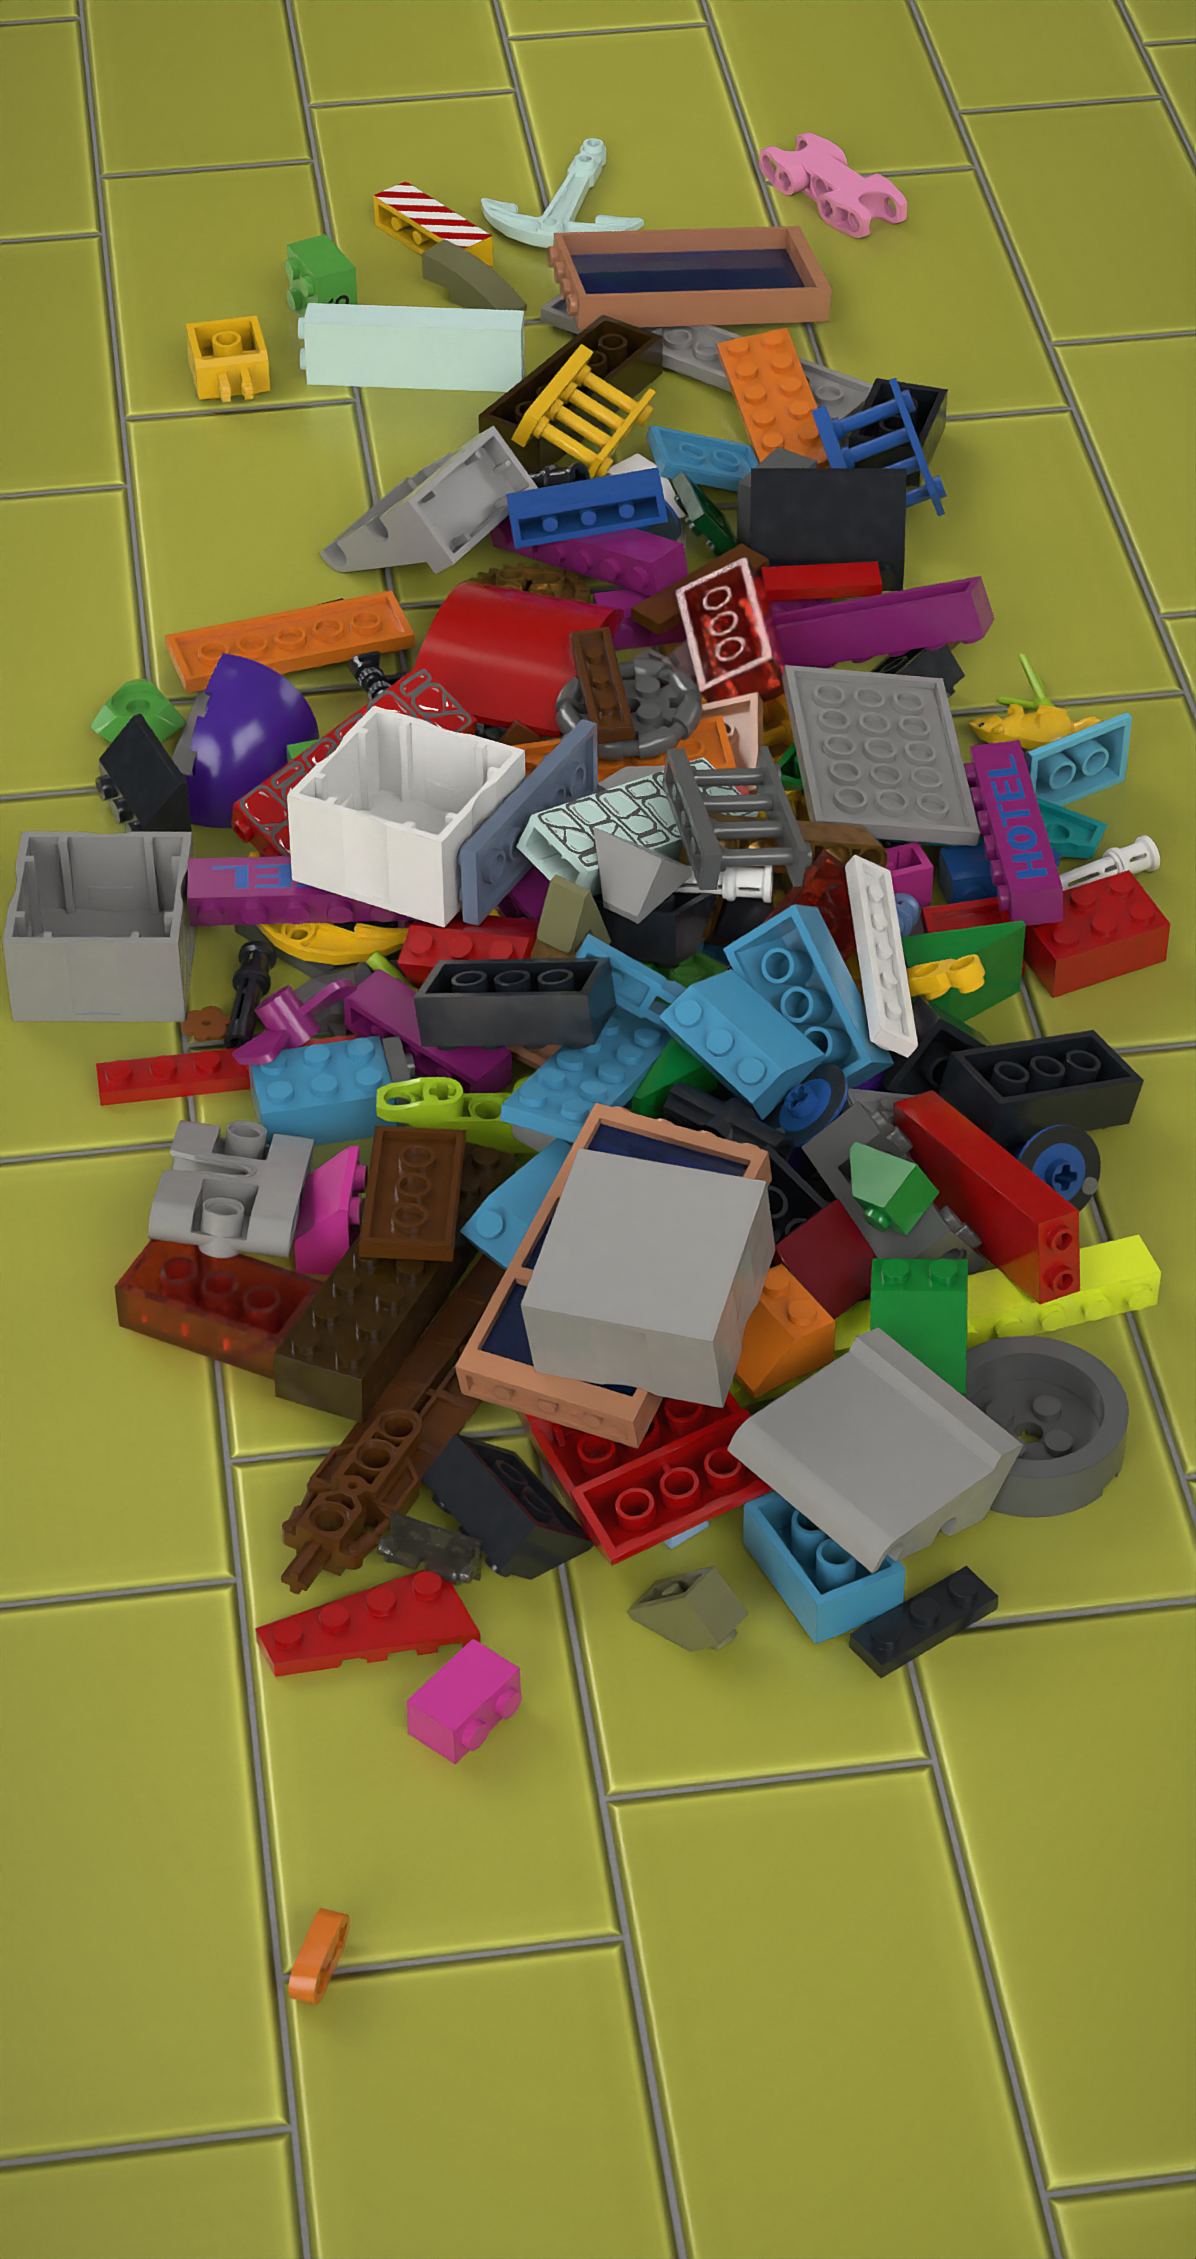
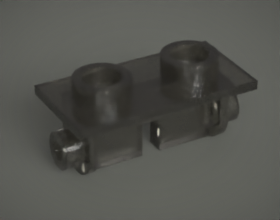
M392 1511L390 1514V1537L382 1536L377 1547V1554L384 1556L385 1562L395 1563L416 1570L421 1562L427 1563L425 1571L437 1573L441 1579L452 1582L456 1586H460L461 1583L470 1584L473 1579L478 1581L481 1579L483 1541Z

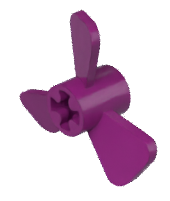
M349 979L336 980L323 988L305 1004H303L290 985L281 988L265 999L254 1010L266 1027L264 1032L236 1049L232 1056L240 1065H263L275 1060L282 1050L298 1048L321 1029L313 1016L351 995L357 990L356 985Z

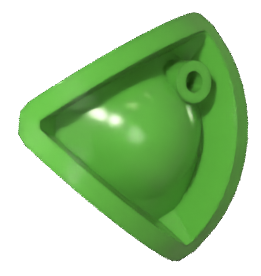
M134 679L126 682L104 704L90 727L103 738L113 742L134 715L142 714L159 741L162 742L174 735L186 724V721L151 681Z

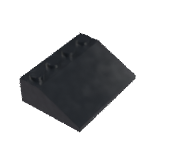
M751 468L749 548L769 559V567L878 562L882 580V591L903 590L906 468Z

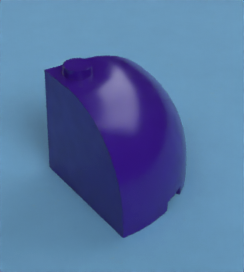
M223 653L205 690V694L210 696L205 708V717L197 716L190 750L198 752L194 759L192 775L188 774L186 777L191 824L211 828H232L233 804L288 763L287 745L319 739L318 725L309 704L286 678L254 660Z

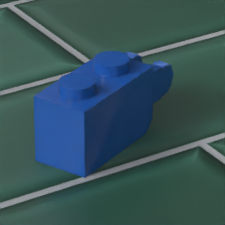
M977 843L976 846L963 845L940 849L938 884L947 904L998 897L997 886H993L990 861H986L984 843ZM1054 848L1052 853L1056 866L1059 867L1061 853Z

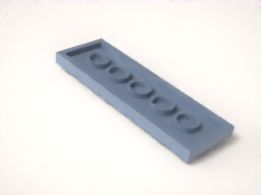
M582 719L569 733H566L553 751L544 756L538 767L523 779L521 785L509 797L503 800L501 806L489 819L483 821L477 832L461 845L457 862L461 867L459 901L462 903L463 922L479 926L534 865L516 847L531 815L598 793L597 723Z

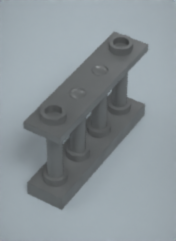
M759 746L756 768L697 770L695 766H690L685 749H667L662 785L699 890H717L720 872H724L726 867L785 865L793 887L802 886L805 869L811 867L812 849L809 842H804L781 782L780 765L774 763L768 746ZM755 785L758 794L706 796L705 792H700L698 787ZM765 811L768 821L716 822L714 818H709L708 813ZM775 838L778 847L725 849V846L719 845L717 840Z

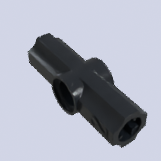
M678 1082L669 1091L668 1098L663 1105L664 1117L685 1128L695 1131H708L717 1137L741 1144L750 1143L760 1149L769 1144L788 1164L795 1150L792 1137L759 1121L754 1110L741 1099L730 1098L725 1103L688 1083L684 1085Z

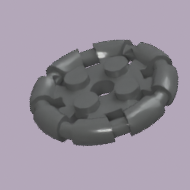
M634 657V662L618 663L622 679L635 678V680H623L630 711H635L631 713L635 739L598 744L597 757L623 761V757L640 756V760L666 753L667 749H674L677 746V741L680 739L686 740L697 728L703 711L700 704L702 696L696 683L682 670L674 672L672 666L663 661ZM575 677L571 678L562 688L555 704V711H558L555 720L563 736L569 733L582 719L588 721L579 680Z

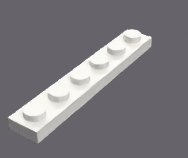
M854 854L845 865L870 1041L881 1049L891 1050L908 1058L918 1047L891 872Z

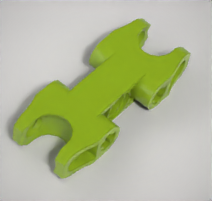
M527 1076V1077H524V1078L518 1080V1081L515 1083V1085H514L513 1093H514L530 1076ZM420 1077L408 1081L389 1083L377 1089V1116L385 1121L409 1124V1126L405 1127L466 1130L467 1142L491 1147L506 1153H515L516 1161L521 1166L527 1164L540 1153L513 1137L512 1125L500 1120L502 1103L513 1093H463L462 1085L458 1081L447 1077ZM400 1097L407 1099L410 1104L390 1105L387 1101Z

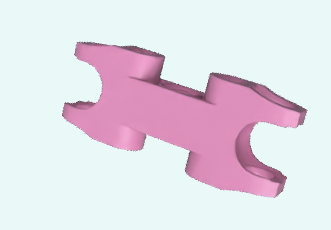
M806 132L795 136V151H784L775 146L759 150V167L773 187L788 196L801 191L815 200L822 219L838 231L854 238H861L870 234L869 225L871 218L884 219L891 224L907 219V201L894 184L878 173L864 178L847 167V159L842 149L828 139L811 132ZM770 159L776 165V171L773 169L770 163ZM889 198L893 200L896 211L889 204Z

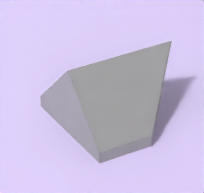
M593 827L604 908L639 924L693 875L692 868L676 860Z

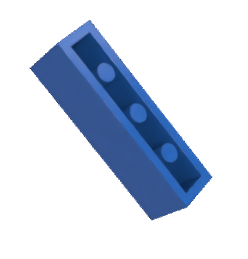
M658 467L506 494L515 549L668 522Z

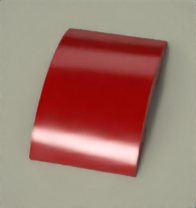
M464 581L450 592L440 606L423 641L414 668L423 663L477 719V723L508 729L517 719L538 735L558 738L562 734L555 720L558 711H555L556 700L565 684L571 678H578L571 651L569 633L609 627L613 639L624 618V610L473 581Z
M528 1339L495 1354L534 1366ZM586 1382L633 1397L637 1389L627 1385H600ZM730 1391L723 1408L664 1397L639 1448L516 1411L536 1452L567 1506L591 1542L612 1566L774 1490L727 1450L736 1431L751 1417L746 1408H740Z

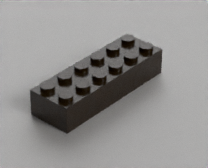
M601 315L478 415L479 434L494 426L527 472L541 471L545 466L555 464L567 453L542 436L539 439L533 436L525 447L520 446L511 438L525 412L578 347L582 344L593 351L587 366L592 368L591 373L633 399L663 373V336ZM586 386L577 387L578 390L612 412L616 413L620 409ZM570 402L564 403V407L598 428L603 424ZM554 419L553 422L550 420L549 424L580 443L585 439L558 420Z

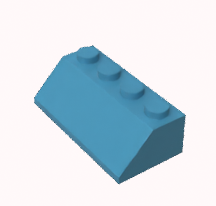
M794 904L723 948L733 971L826 1055V1058L820 1064L835 1065L845 1073L848 1079V1088L862 1084L894 1064L887 1050L881 1049L870 1041L865 1003L817 907Z

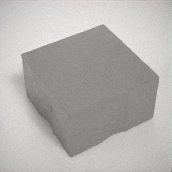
M72 831L21 832L15 867L17 886L9 902L2 942L13 1021L183 1022L186 1020L197 926H190L187 901L188 859H194L192 832H127L120 834H94Z
M579 1148L521 1303L535 1372L600 1385H627L646 1390L658 1396L723 1408L742 1353V1337L746 1323L758 1304L775 1253L767 1181Z

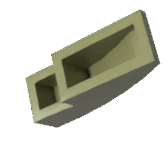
M443 239L422 253L423 278L449 289L450 302L466 309L517 310L524 312L527 310V304L498 273L462 247Z

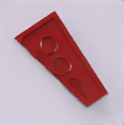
M441 1564L255 1628L256 1641L275 1677L338 1668L341 1666L342 1660L354 1658L367 1659V1663L388 1660V1653L416 1649L418 1656L438 1653V1646L462 1643L464 1647L472 1639L481 1643V1636L477 1626Z

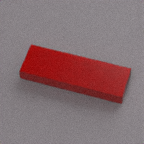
M878 562L761 567V581L765 601L767 602L868 597L882 594V580Z

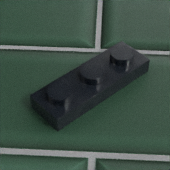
M965 1566L851 1633L849 1647L880 1678H883L997 1610L999 1596L971 1569Z

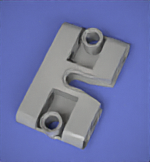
M180 1120L170 1148V1155L173 1156L171 1170H163L152 1202L148 1238L198 1245L202 1253L216 1258L233 1257L238 1255L240 1251L289 1258L297 1228L306 1176L311 1173L315 1139L274 1133L271 1145L266 1144V1128L261 1124L251 1121H234L229 1123L226 1128V1137L220 1138L221 1126Z

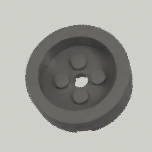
M1005 1337L984 1342L967 1350L966 1399L1023 1444L990 1510L1018 1517H1051L1076 1511L1101 1497L1103 1488L1107 1486L1114 1476L1118 1477L1124 1459L1128 1426V1401L1126 1393L1115 1374L1102 1361L1085 1350L1066 1342L1045 1337ZM1022 1430H1026L1027 1435L1035 1436L1039 1440L1033 1443H1026L1019 1436L1022 1435Z

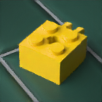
M257 315L185 324L188 361L199 400L221 399L222 403L231 402V396L243 395L244 399L247 400L253 399V395L259 392L270 391L267 349Z

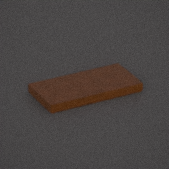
M375 1126L359 1239V1257L453 1262L466 1150V1130Z

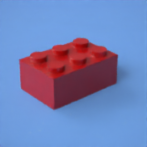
M1130 870L1063 891V921L1026 926L1023 958L1052 998L1166 961L1171 924Z

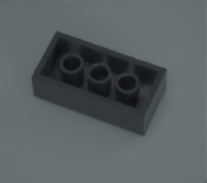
M610 957L439 960L413 997L421 1047H437L443 1051L455 1050L461 1046H480L484 1050H496L504 1046L523 1045L525 1049L529 1050L541 1049L547 1045H566L570 1049H582L596 1043L616 1008Z
M1094 1030L951 1052L938 1095L1002 1146L1029 1141L1041 1130L1054 1125H1071L1083 1131L1129 1124L1144 1080Z

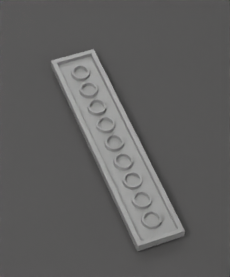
M580 278L586 294L623 293L591 280ZM561 294L541 308V321L575 334H579L584 330H578L573 316H568L567 301L561 299ZM713 325L641 328L663 336V367L671 369L675 373L684 374L703 381L707 385H713L731 392L718 356L717 343L742 338L743 336ZM798 357L817 408L826 405L831 419L838 417L839 420L861 412L873 384Z

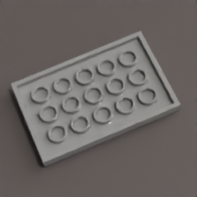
M785 665L782 682L810 822L859 825L865 827L875 839L944 843L952 846L977 845L980 835L979 826L943 678Z

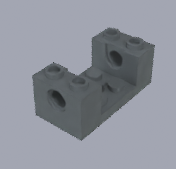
M857 1101L801 1147L837 1199L839 1198L878 1259H968V1275L974 1274L987 1263L977 1249L983 1244L979 1236L968 1223L964 1222L962 1224L960 1219L947 1205L940 1210L932 1202L907 1236L887 1229L886 1232H880L864 1220L862 1215L865 1211L852 1196L850 1147L853 1143L858 1142L917 1164L908 1152L914 1147L912 1142L898 1126L893 1127L879 1109L871 1113L864 1105Z

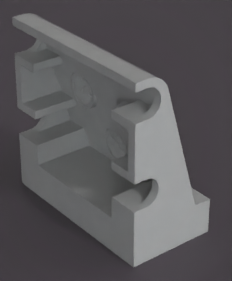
M492 426L465 442L455 452H448L423 467L413 477L403 479L319 554L328 566L341 573L427 562L434 573L438 574L454 565L509 515L506 494L537 489L538 487L496 428Z
M878 1327L856 1336L849 1352L749 1417L736 1431L727 1450L863 1566L874 1573L878 1571L886 1555L895 1562L932 1545L939 1530L951 1536L984 1520L1023 1444Z

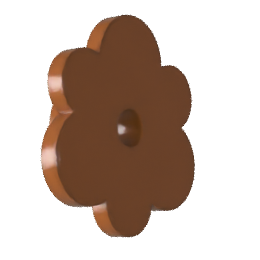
M207 1006L201 1011L192 1010L188 1012L187 1020L182 1022L181 1032L187 1036H194L197 1042L221 1040L227 1034L230 1016L222 1014L221 1009L216 1006Z

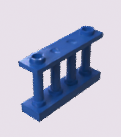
M896 378L889 380L895 399L839 420L838 417L831 419L826 405L812 410L831 468L855 467V462L911 441L915 456L884 468H906L907 475L921 470L926 485L906 492V508L931 499L937 515L945 514L940 499L947 497L939 475L932 478L909 414L916 411L909 390L901 392ZM901 413L905 424L904 428L849 448L848 445L841 447L839 440L846 438L845 434Z

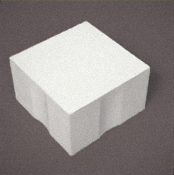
M373 706L346 733L337 749L319 762L287 795L292 880L445 928L462 908V903L459 901L461 867L457 862L459 849L465 841H468L477 832L483 821L489 819L501 806L503 800L509 797L521 785L525 778V750L472 734L445 730L427 721Z

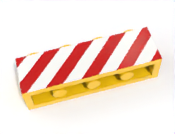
M405 181L373 195L375 226L418 254L422 255V253L445 239L462 247L489 267H493L494 243L492 235Z

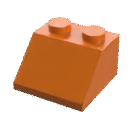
M782 1263L770 1268L758 1304L748 1318L744 1329L742 1353L734 1377L753 1398L834 1361L836 1321Z

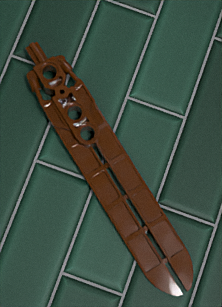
M483 1254L415 1344L363 1423L357 1422L340 1446L331 1449L307 1483V1492L301 1505L295 1506L288 1520L283 1522V1543L288 1547L296 1549L295 1558L281 1575V1581L290 1585V1592L299 1595L302 1590L307 1591L322 1569L341 1576L346 1568L351 1570L361 1568L363 1560L379 1545L378 1538L386 1530L392 1531L398 1527L420 1496L419 1489L424 1484L423 1476L455 1434H460L483 1402V1400L461 1393L455 1363L458 1362L506 1272L486 1255ZM525 1287L491 1354H497L528 1339L521 1309V1303L527 1287ZM366 1525L374 1527L372 1531L365 1530L363 1532V1528Z

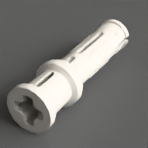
M1146 835L1140 836L1135 840L1134 844L1121 849L1117 847L1109 848L1101 859L1060 874L1063 891L1130 870L1133 875L1142 871L1154 872L1159 869L1160 855L1150 837ZM1089 875V879L1068 886L1069 882Z
M773 865L764 866V868L726 867V870L719 874L717 890H699L693 873L674 892L722 894L723 899H727V901H734L736 897L763 898L764 903H771Z

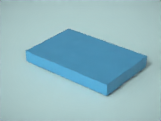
M654 425L649 427L646 435L661 477L673 479L684 471L696 484L738 492V483L751 472V468H755L759 464L751 445Z

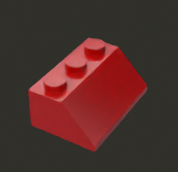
M458 912L445 928L422 920L411 924L397 964L410 983L417 989H420L439 960L548 958L552 946L539 941L537 938L540 920L488 915L477 926L463 922V912Z

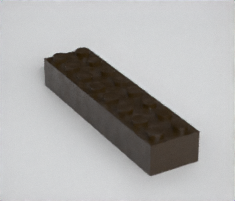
M466 1141L453 1262L359 1257L360 1234L275 1351L276 1397L363 1423L479 1250L460 1231L486 1198L515 1174L516 1155Z

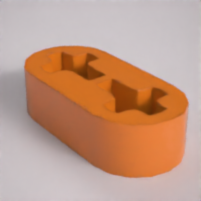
M325 1908L318 1910L292 1968L288 1986L289 1998L315 2005L320 2003L346 1944L350 1923L348 1914Z

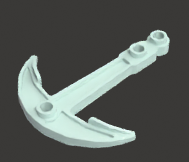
M596 138L586 139L583 142V145L580 147V154L575 156L567 170L565 181L541 217L518 214V206L514 203L501 202L490 198L481 199L482 212L494 228L509 238L543 248L553 246L554 233L636 231L644 226V220L641 218L601 214L596 216L595 224L574 222L589 188L594 186L602 171V166L606 164L607 149L603 145V141Z

